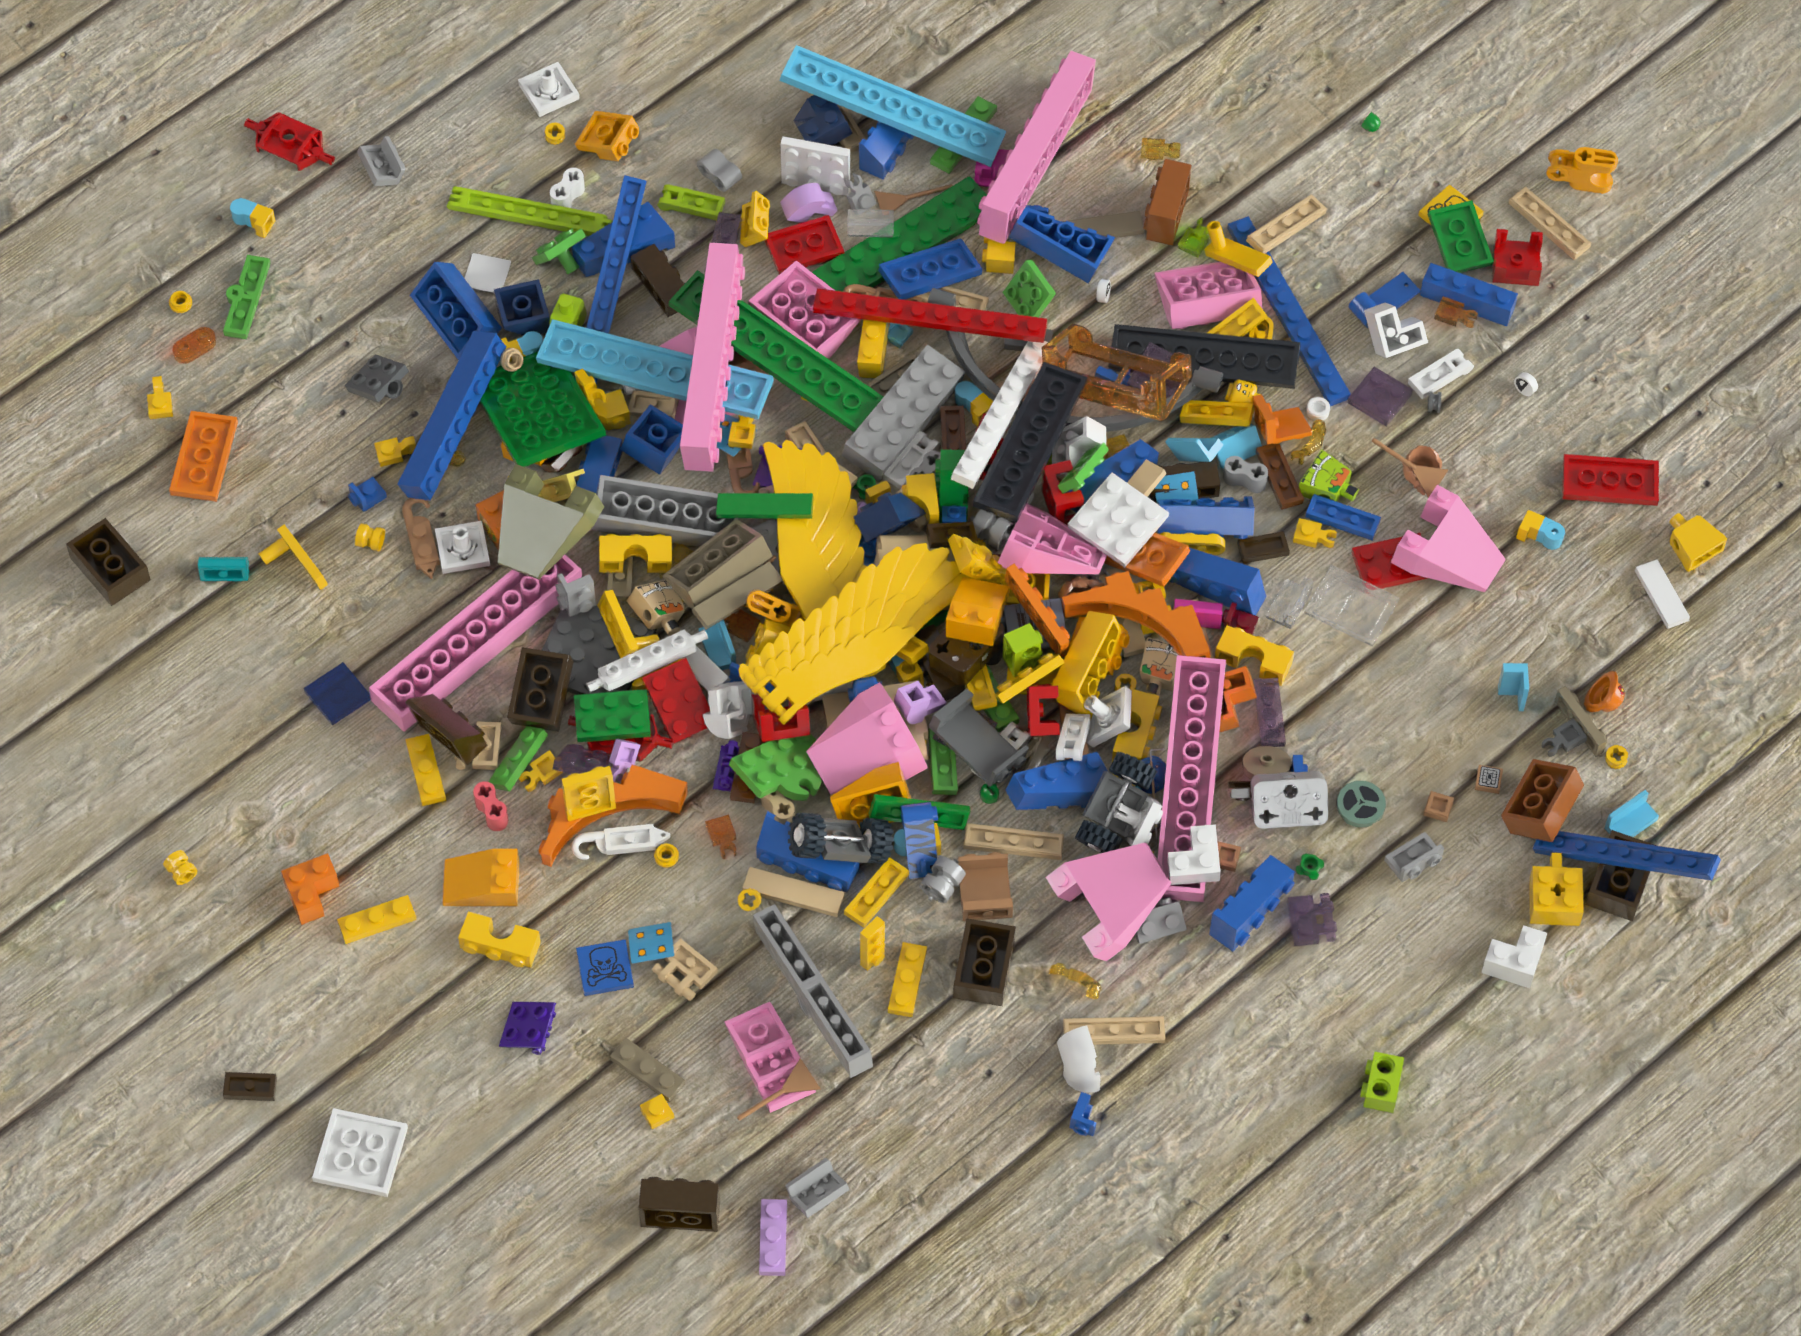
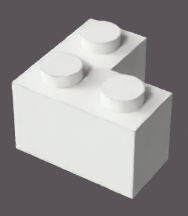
M1382 303L1364 310L1377 355L1388 358L1428 343L1423 321L1414 317L1399 321L1395 306Z
M1087 416L1066 426L1052 452V464L1071 460L1072 466H1074L1087 450L1103 442L1106 444V427ZM1068 472L1057 474L1056 476L1064 479Z
M1216 824L1191 826V851L1168 852L1170 885L1220 881L1221 872Z
M1523 925L1517 946L1492 939L1482 973L1530 988L1547 933Z

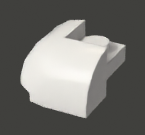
M743 681L714 685V689L708 690L710 712L703 714V718L710 732L717 737L730 739L741 735L742 732L748 731L746 726L750 715H753L751 697L753 692Z
M1086 1025L1065 1033L1059 1038L1057 1045L1064 1064L1063 1077L1067 1084L1077 1091L1091 1093L1100 1090V1073H1095L1094 1070L1096 1068L1095 1058L1097 1056Z

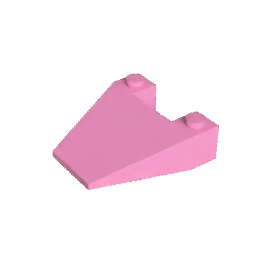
M1437 485L1428 498L1420 518L1434 524L1438 528L1430 540L1407 530L1395 550L1391 563L1411 574L1486 592L1506 559L1460 497Z
M1026 504L1011 532L998 563L1005 569L1015 563L1018 569L1023 568L1026 573L1099 574L1107 555L1049 513Z
M1147 843L1065 862L1046 876L1055 894L1061 899L1071 902L1083 892L1101 923L1082 936L1092 955L1103 961H1108L1127 946L1171 884V881Z

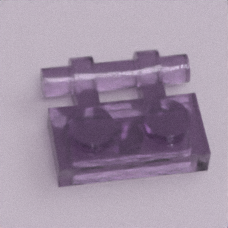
M1329 893L1320 894L1321 903L1314 904L1312 895L1288 897L1287 905L1294 946L1319 944V935L1326 934L1328 942L1336 940L1337 924L1333 921L1332 912L1334 911V905L1330 901ZM1323 914L1324 923L1317 924L1316 915Z

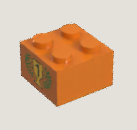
M504 490L475 505L477 519L482 521L484 530L498 551Z

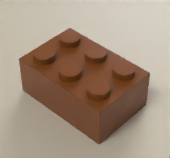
M1165 159L1163 167H1158L1156 174L1157 182L1156 185L1152 186L1150 194L1151 202L1150 204L1147 203L1145 210L1146 219L1143 229L1147 230L1146 240L1173 246L1189 193L1191 164Z
M1537 759L1532 760L1501 814L1510 834L1553 842L1584 787L1576 767Z

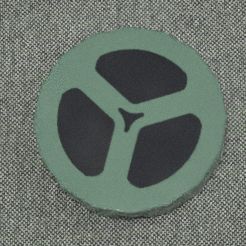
M1353 781L1346 784L1340 790L1336 801L1339 815L1344 818L1343 820L1347 824L1354 827L1367 828L1372 826L1373 823L1382 819L1386 808V799L1382 790L1375 784L1367 781Z

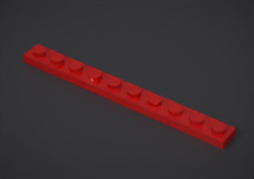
M818 288L813 304V313L1044 343L1047 329V318Z

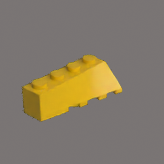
M1088 611L1085 619L1080 624V629L1075 639L1071 642L1066 657L1063 659L1065 663L1061 665L1056 677L1051 682V685H1058L1059 696L1056 698L1058 703L1076 714H1090L1091 719L1093 713L1084 707V702L1091 695L1099 698L1100 692L1097 691L1100 679H1105L1108 671L1107 658H1112L1121 632V628L1114 615Z

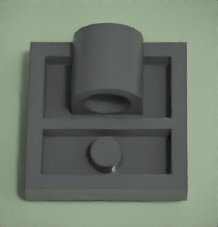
M375 354L345 384L348 392L375 402H379L384 396L395 399L402 393L403 384L401 379L409 370L405 364Z

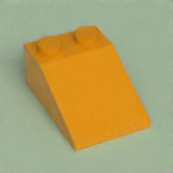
M963 577L951 601L946 617V637L993 646L1010 586Z
M899 762L874 768L832 795L830 799L837 819L854 820L860 828V822H863L865 818H869L868 813L874 794L911 799Z
M488 849L445 859L443 906H517L519 883L518 849Z

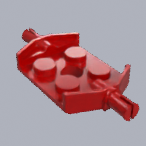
M280 112L275 113L264 121L260 120L259 123L250 118H247V121L244 123V127L256 132V150L258 153L262 149L297 165L298 171L320 160L329 165H332L335 161V156L323 151L322 131ZM285 135H294L290 140L283 139Z
M653 714L649 718L651 737L624 739L640 745L636 758L638 762L643 761L658 746L673 748L674 739L658 735ZM569 716V726L576 727L575 716ZM615 740L587 742L588 750L611 755Z

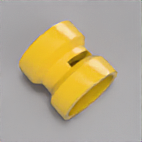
M361 523L356 532L355 546L362 548L368 546L371 550L379 552L385 540V529L380 527L374 529L370 528L368 524Z
M182 850L170 854L163 863L165 869L173 874V880L178 885L188 883L198 872L194 864L188 862V856Z

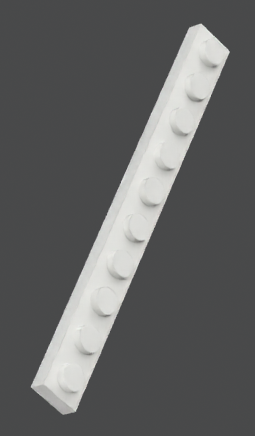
M1046 341L1044 343L1027 342L953 471L951 480L972 489L974 488L1036 378L1043 362H1045L1053 344Z

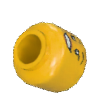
M1237 379L1234 383L1229 384L1225 401L1253 404V396L1261 394L1257 393V386L1255 384Z

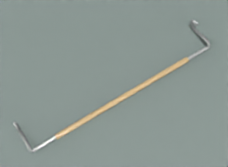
M1163 748V749H1151V750H1150V766H1151V767H1153L1151 751L1164 750V748ZM1153 779V781H1152V795H1153V798L1155 799V789H1154V779ZM1155 824L1156 839H1159L1157 837V824Z

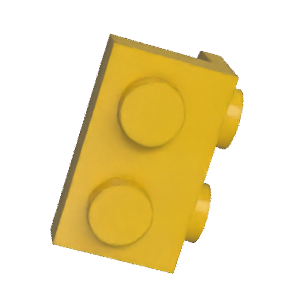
M758 191L752 192L751 202L742 205L740 244L744 247L764 241L768 237L770 204L769 200Z

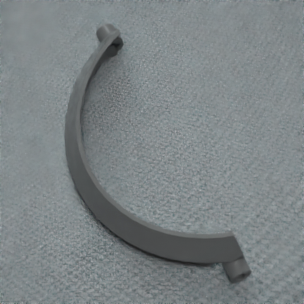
M932 288L928 303L956 306V294ZM946 330L950 346L967 376L982 392L994 401L1001 388L992 382L976 365L969 350L965 333ZM1200 366L1199 370H1194L1192 381L1174 395L1153 406L1122 415L1089 418L1105 426L1106 432L1124 430L1152 422L1175 411L1190 401L1202 389L1217 393L1222 382L1223 373ZM1023 401L1021 402V404H1020L1018 410L1016 411V413H1015L1016 415H1017V413H1018V411H1019V409H1020V407H1021ZM1070 416L1066 426L1084 417Z

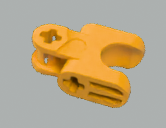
M1589 147L1578 148L1575 152L1556 149L1548 155L1551 166L1547 168L1546 175L1554 181L1569 182V185L1576 190L1604 194L1612 188L1613 179L1610 173L1617 167L1618 157L1613 151Z
M759 589L751 591L747 596L745 607L775 622L785 624L790 628L799 618L805 622L801 611L794 603L791 604Z

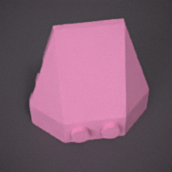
M880 682L858 694L806 751L830 795L839 792L877 767L899 762L905 780L928 768L912 734Z

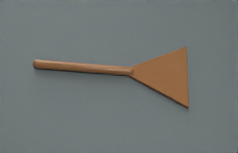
M953 185L941 186L909 195L874 191L882 216L885 219L909 199L944 191Z
M1372 439L1374 444L1412 469L1428 498L1448 472V469L1414 465L1377 439Z
M800 1058L782 1089L743 1112L737 1119H744L784 1093L821 1090V1088Z

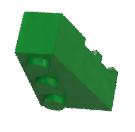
M941 449L940 459H936L935 482L937 498H939V523H942V506L966 507V522L968 521V486L951 480L953 471L965 450Z

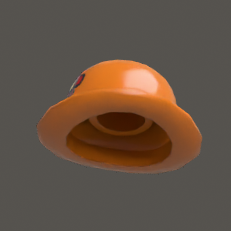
M1615 671L1605 673L1588 690L1584 700V706L1587 711L1592 713L1599 712L1600 710L1611 712L1621 705L1625 697V691L1618 682V675Z

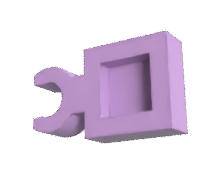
M621 739L615 740L609 762L614 764L611 768L613 782L616 781L617 775V781L621 782L624 773L627 772V768H631V765L635 764L640 748L639 744Z

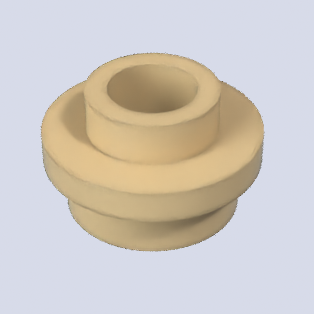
M515 348L506 349L500 358L501 366L511 372L519 369L523 364V356L520 351Z

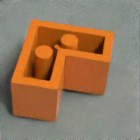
M1246 666L1225 672L1219 733L1240 727L1234 705L1257 698L1252 677Z
M328 853L281 871L284 885L301 925L324 917L319 894L339 887L337 873Z

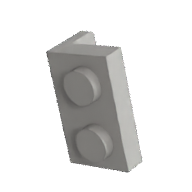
M384 136L380 145L359 147L357 153L374 186L399 184L405 172V165L401 161L396 147L389 136Z
M562 573L557 575L558 584L555 585L559 595L557 601L562 610L566 609L570 617L580 612H587L596 606L594 581L590 574L570 583L566 582Z
M1423 832L1386 855L1384 861L1400 881L1404 882L1409 878L1411 880L1415 879L1428 866H1436L1442 860L1444 847L1441 844L1436 846L1427 833Z
M1171 897L1160 899L1135 933L1137 942L1141 944L1187 930L1180 902L1171 900Z
M824 1158L785 1186L791 1202L807 1218L849 1191L847 1183L833 1170L831 1162L827 1158Z

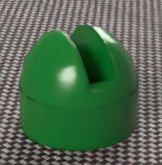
M1371 112L1361 127L1366 131L1375 132L1380 127V118Z
M985 783L981 787L980 799L984 803L992 804L999 799V788L996 784L990 787ZM988 789H991L994 792V795H992Z

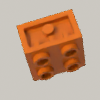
M1262 394L1253 396L1254 421L1267 445L1278 444L1292 439H1302L1312 435V430L1299 407L1272 412L1270 403H1266Z

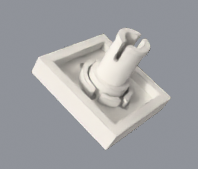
M559 62L518 79L520 88L539 117L579 100L578 91Z
M482 521L435 529L443 574L490 566Z
M1124 686L1100 700L1095 695H1091L1084 702V707L1093 713L1087 735V743L1090 746L1095 747L1130 728L1132 690Z
M1147 796L1140 812L1120 803L1117 806L1118 810L1126 814L1115 810L1114 818L1132 825L1125 840L1131 846L1141 843L1148 844L1152 836L1150 830L1153 824H1158L1162 817V805L1150 796Z

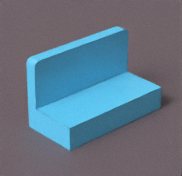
M1250 424V427L1235 426L1211 437L1219 438L1223 444L1216 454L1219 465L1223 469L1227 458L1239 456L1245 460L1256 455V448L1262 446L1256 426Z
M1168 438L1165 441L1179 461L1211 462L1223 446L1219 438Z
M724 619L707 630L704 627L698 628L699 632L704 629L708 636V639L702 641L707 656L722 671L730 669L731 663H736V653Z
M1503 663L1498 683V695H1517L1518 711H1524L1529 692L1528 663Z
M1646 790L1642 791L1609 814L1604 829L1609 834L1611 830L1634 837L1656 822L1659 815L1646 802L1649 793Z

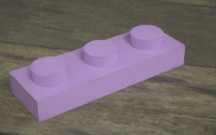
M761 1199L759 1275L785 1276L787 1200Z

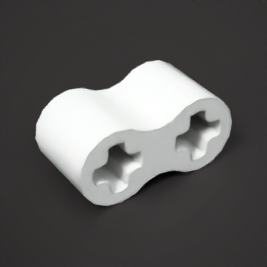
M567 169L563 174L562 181L551 187L550 201L552 205L571 208L572 201L584 193V175L580 169Z

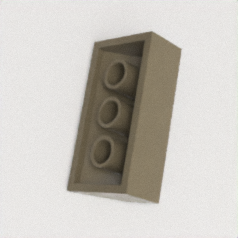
M736 519L665 573L663 577L683 602L693 609L703 601L764 565L772 557V554L760 533Z

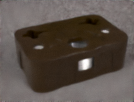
M1000 622L993 646L946 637L945 628L929 646V666L954 683L967 685L990 661L993 655L1002 648L1004 625Z

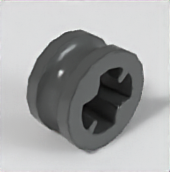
M1429 391L1428 412L1435 410L1436 413H1440L1441 392L1433 394L1432 391Z

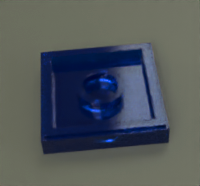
M344 662L303 688L305 694L332 726L371 700L370 693Z

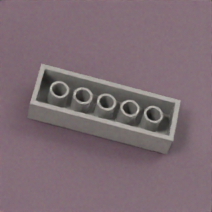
M927 345L845 443L842 456L868 475H872L880 483L883 479V474L919 431L924 430L938 413L940 406H943L952 396L956 385L962 382L965 371Z
M600 475L596 494L604 508L592 530L626 536L631 534H639L641 536L662 534L672 536V543L700 547L734 520H740V518H717V493Z

